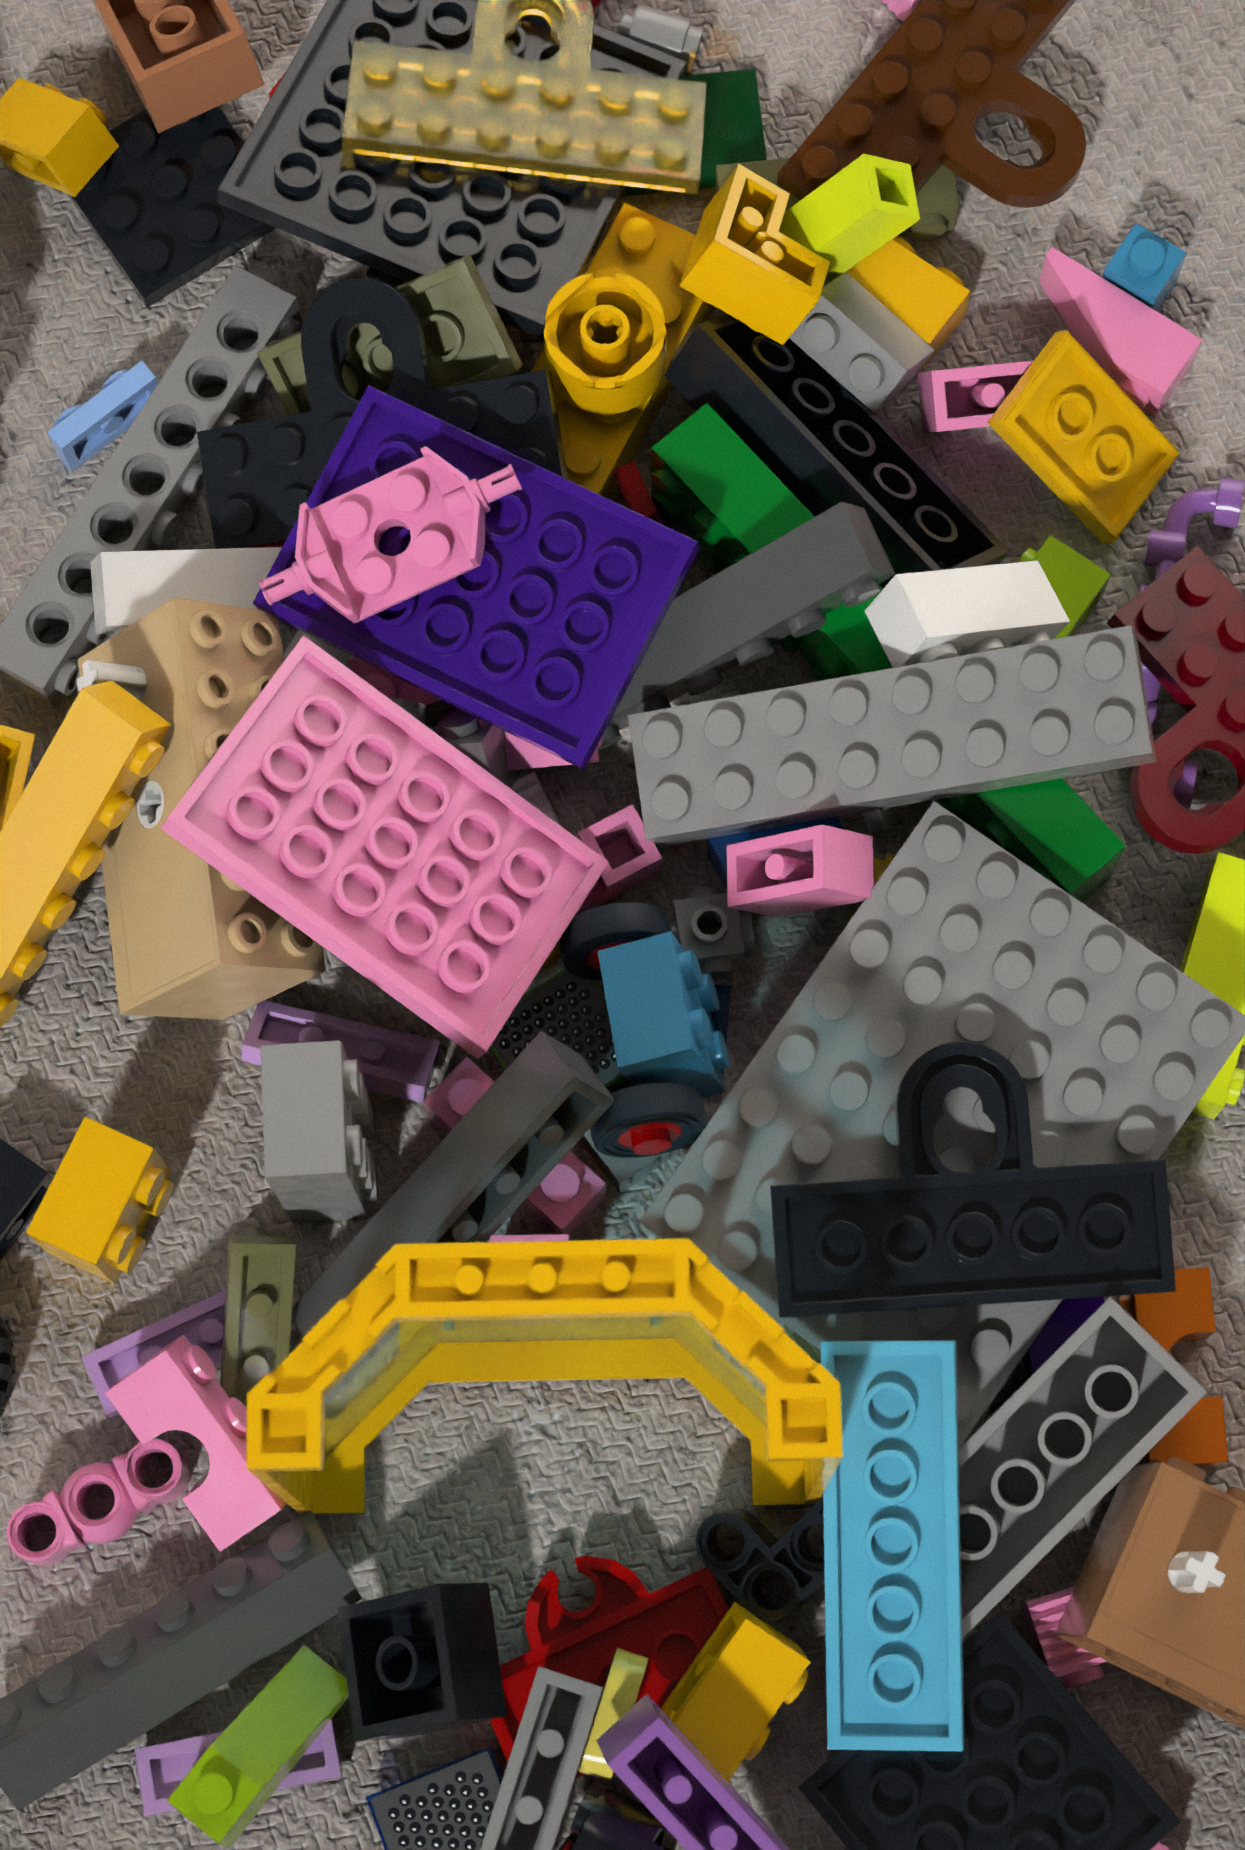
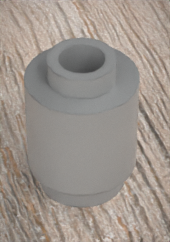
M638 4L635 15L624 13L618 34L686 61L684 72L692 74L704 28L691 25V18Z

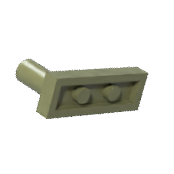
M257 1226L246 1227L237 1235H229L220 1385L230 1398H237L246 1408L247 1394L267 1373L270 1375L289 1356L296 1257L294 1237L270 1236L266 1230Z

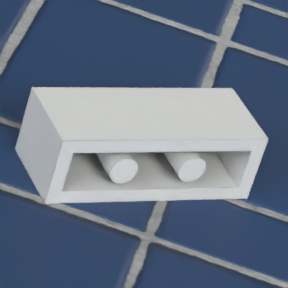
M282 547L100 552L90 562L96 635L113 634L114 636L174 597L258 610L252 604L260 590L258 581L266 579Z
M1038 561L896 574L865 610L893 668L1051 640L1070 622Z

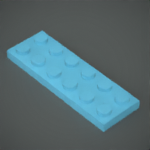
M956 1340L822 1341L821 1365L840 1382L843 1458L823 1493L827 1749L963 1752L965 1743Z

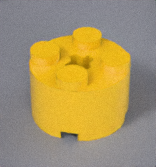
M595 273L580 275L567 282L556 292L547 307L543 334L546 370L552 372L553 385L557 393L574 407L592 413L601 419L615 418L620 413L633 409L647 400L659 386L666 367V323L662 305L654 292L640 280L621 273H615V277H595Z

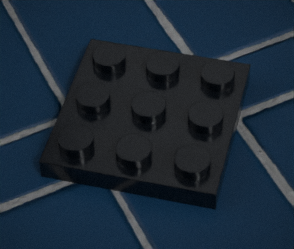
M219 106L158 133L147 110H142L109 131L119 147L76 197L67 194L146 308L276 229L271 225L218 204V188L245 143Z

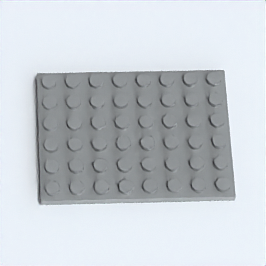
M934 801L870 891L871 898H865L639 1222L662 1239H689L741 1292L744 1291L764 1311L819 1350H821L822 1341L956 1340L958 1445L961 1448L1062 1299L779 1318L770 1186L900 1177L895 1102L899 1084L908 1068L921 1055L936 1046L955 1041L976 1042L991 1047L1005 1056L1017 1069L1024 1082L1028 1096L1034 1168L1159 1160L1245 1035V1015ZM960 1087L951 1090L946 1095L943 1102V1116L934 1128L932 1142L936 1155L944 1165L954 1171H975L985 1165L994 1152L995 1128L988 1117L982 1113V1105L978 1095L969 1088Z

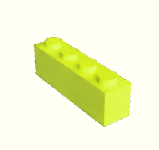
M1218 852L1206 875L1179 970L1244 1015L1245 860ZM1245 1035L1191 1113L1214 1120L1223 1110L1225 1104L1236 1105L1245 1078V1070L1236 1067L1242 1045L1245 1046Z

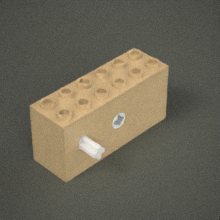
M174 597L78 659L80 678L77 679L78 691L83 687L112 680L171 724L160 743L164 747L161 760L146 777L140 778L131 794V797L134 799V806L131 812L117 828L110 830L101 846L105 850L102 870L120 1015L224 1020L326 971L323 946L160 829L284 662L279 618L267 611Z

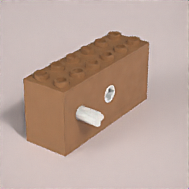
M1169 1457L1167 1463L1152 1459L1149 1464L1136 1465L1118 1484L1054 1636L1106 1660V1662L1245 1730V1490L1229 1486L1226 1493L1203 1482L1207 1474L1205 1471L1175 1457Z

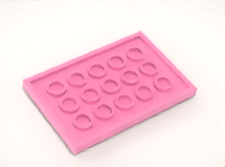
M304 635L160 828L476 1059H479L487 1052L609 863L608 860Z

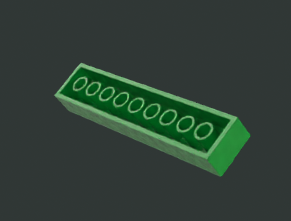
M707 403L651 447V499L655 508L666 523L671 526L678 523L692 539L698 541L700 550L697 556L710 568L718 565L723 571L815 517ZM878 584L881 592L883 588ZM878 595L854 607H846L845 604L825 614L827 622L822 627L807 635L793 637L790 634L777 641L787 652L793 654L798 651L812 666L810 673L815 682L893 668L865 613L866 608ZM1063 778L933 800V802L935 801L1081 903L1086 901L1110 880L1126 847L1121 839Z

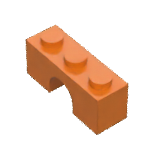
M1209 1267L1174 1269L1176 1292L1115 1296V1300L1168 1352H1170L1174 1344L1179 1342L1206 1340L1216 1332ZM1222 1396L1202 1397L1140 1460V1465L1149 1464L1152 1459L1167 1463L1169 1457L1179 1458L1200 1469L1219 1468L1228 1463Z

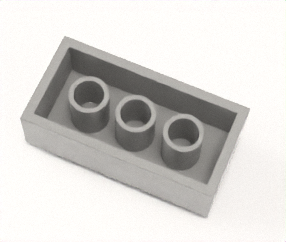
M341 1040L260 1045L265 1178L292 1223L368 1219L367 1201H377L379 1198L377 1164L373 1163L371 1150L367 1151L366 1139L376 1138V1116L374 1101H370L369 1088H365L364 1076L359 1074L358 1060H348Z

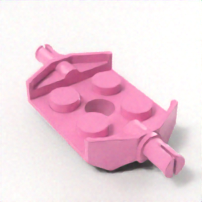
M425 446L421 448L424 457L311 509L306 502L300 504L295 550L296 561L292 563V567L258 581L267 603L271 606L281 599L304 590L307 595L315 593L337 612L355 624L481 566L485 547V513L491 511L488 504L522 489L512 465L510 464L508 467L478 481L476 478L469 480L466 475ZM401 526L410 530V543L404 552L395 556H387L380 552V537L387 529Z

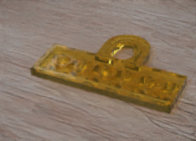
M478 0L472 54L354 40L342 136V152L697 194L701 172L706 83L590 69L594 22L593 8L590 0ZM535 14L542 16L548 21L551 27V37L559 46V51L553 57L544 61H527L517 57L509 50L505 40L515 32L516 24L523 16Z

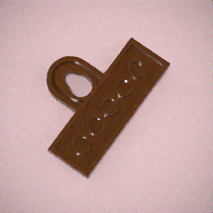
M922 0L778 172L777 185L801 200L862 154H868L910 164L916 195L937 169L944 165L989 197L1009 206L1037 207L1057 200L1073 186L1080 174L1086 151L1084 129L1077 115L1067 104L1018 71L1076 0ZM993 112H1007L1017 116L1026 125L1030 138L1040 146L1042 151L1040 160L1030 166H1021L1010 159H1001L977 140L973 130L976 122L984 115Z

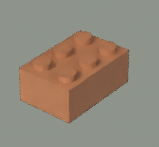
M92 0L102 25L158 133L185 123L195 116L228 101L235 100L265 85L246 33L227 0Z

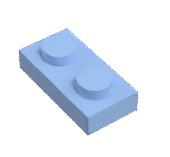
M142 360L129 370L123 369L114 373L105 381L98 394L82 406L74 405L66 409L57 418L54 427L47 431L57 456L71 472L127 431L158 385L156 376Z

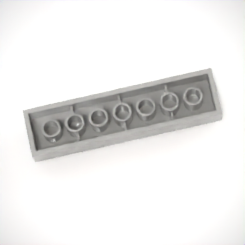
M1132 625L628 715L646 840L659 846L1157 762L1138 642Z

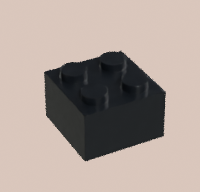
M439 1583L337 1608L354 1742L408 1738L507 1717L489 1583Z

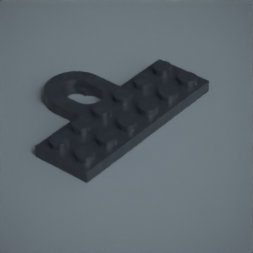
M351 278L335 283L314 300L307 311L302 325L301 351L311 411L197 432L215 549L253 548L286 541L299 517L300 504L307 502L360 402L359 399L353 397L346 389L342 378L343 363L350 352L349 337L356 326L363 323L374 325L380 332L382 344L392 353L393 379L389 388L384 393L568 480L552 372L540 370L433 389L423 323L416 307L409 298L395 287L374 279Z
M955 1041L936 1046L916 1059L905 1072L899 1084L895 1102L900 1177L770 1186L779 1318L1176 1292L1165 1159L1034 1168L1029 1103L1024 1082L1017 1069L1005 1056L991 1047L976 1042ZM960 1087L969 1088L978 1095L982 1105V1113L988 1117L995 1128L996 1139L992 1156L980 1169L971 1172L954 1171L944 1165L936 1155L932 1142L934 1128L943 1116V1102L946 1095L951 1090Z

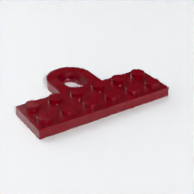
M1196 546L1118 610L1107 622L1111 629L1132 625L1137 637L1140 661L1188 713L1154 742L1157 762L1134 766L1129 787L1134 813L1146 832L1162 845L1187 854H1204L1218 850L1245 829V598L1204 552ZM1198 749H1211L1222 753L1231 761L1237 772L1238 785L1234 796L1224 803H1208L1199 810L1184 808L1175 798L1174 786L1183 775L1186 758L1190 753Z

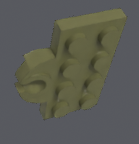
M470 254L395 287L409 298L421 317L433 389L505 377L518 371L523 366ZM363 323L356 326L350 334V352L343 363L342 378L346 389L353 397L361 400L368 385L385 392L393 379L392 353L382 344L379 330L372 324ZM302 330L271 343L257 352L288 415L311 411L301 351Z

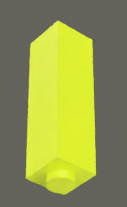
M862 154L784 212L779 232L830 261L824 286L920 220L911 165Z

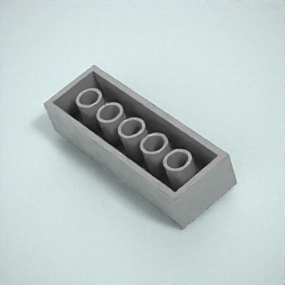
M1112 1296L959 1449L962 1639L1207 1393V1390Z

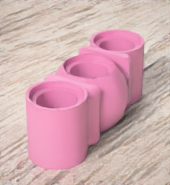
M153 1439L144 1446L139 1442L128 1454L113 1457L112 1462L95 1461L82 1465L68 1476L60 1493L52 1490L41 1501L22 1505L13 1513L8 1522L6 1532L9 1546L17 1556L29 1562L50 1566L60 1563L71 1551L84 1549L88 1546L87 1543L105 1544L118 1540L132 1528L140 1512L146 1515L157 1504L176 1500L185 1492L190 1482L191 1474L188 1460L173 1445L164 1440ZM168 1455L173 1464V1473L169 1481L158 1488H147L142 1478L144 1465L153 1456ZM99 1486H110L115 1496L114 1507L111 1512L104 1518L98 1520L90 1519L85 1511V1499L89 1492ZM51 1517L56 1527V1536L53 1543L45 1550L39 1552L32 1551L27 1541L29 1527L39 1518Z

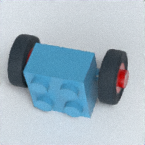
M637 902L614 903L595 907L574 916L559 939L562 962L565 969L576 977L589 980H603L617 1067L632 1085V1087L611 1093L615 1101L590 1128L594 1146L602 1154L619 1158L649 1157L683 1148L696 1141L703 1129L706 1128V1114L702 1098L725 1092L722 1069L730 1067L729 1053L723 1034L720 1030L714 1032L711 1012L719 1010V1000L714 981L709 973L702 975L695 952L693 950L685 952L672 933L670 921L666 913L656 906Z

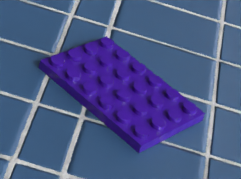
M368 385L306 502L311 509L424 457L421 448L425 446L466 475L469 480L476 478L478 481L511 464L522 489L488 504L491 511L485 513V547L481 566L354 624L315 593L307 595L304 590L281 599L270 606L262 593L263 590L260 588L252 604L258 610L267 611L284 623L585 770L700 550L698 541ZM298 519L266 578L292 567V563L296 561L295 550ZM401 526L387 529L380 537V552L387 556H395L404 552L410 543V530Z

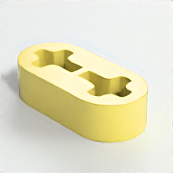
M617 1648L579 1772L611 1782L614 1771L607 1765L597 1739L635 1705L649 1658Z

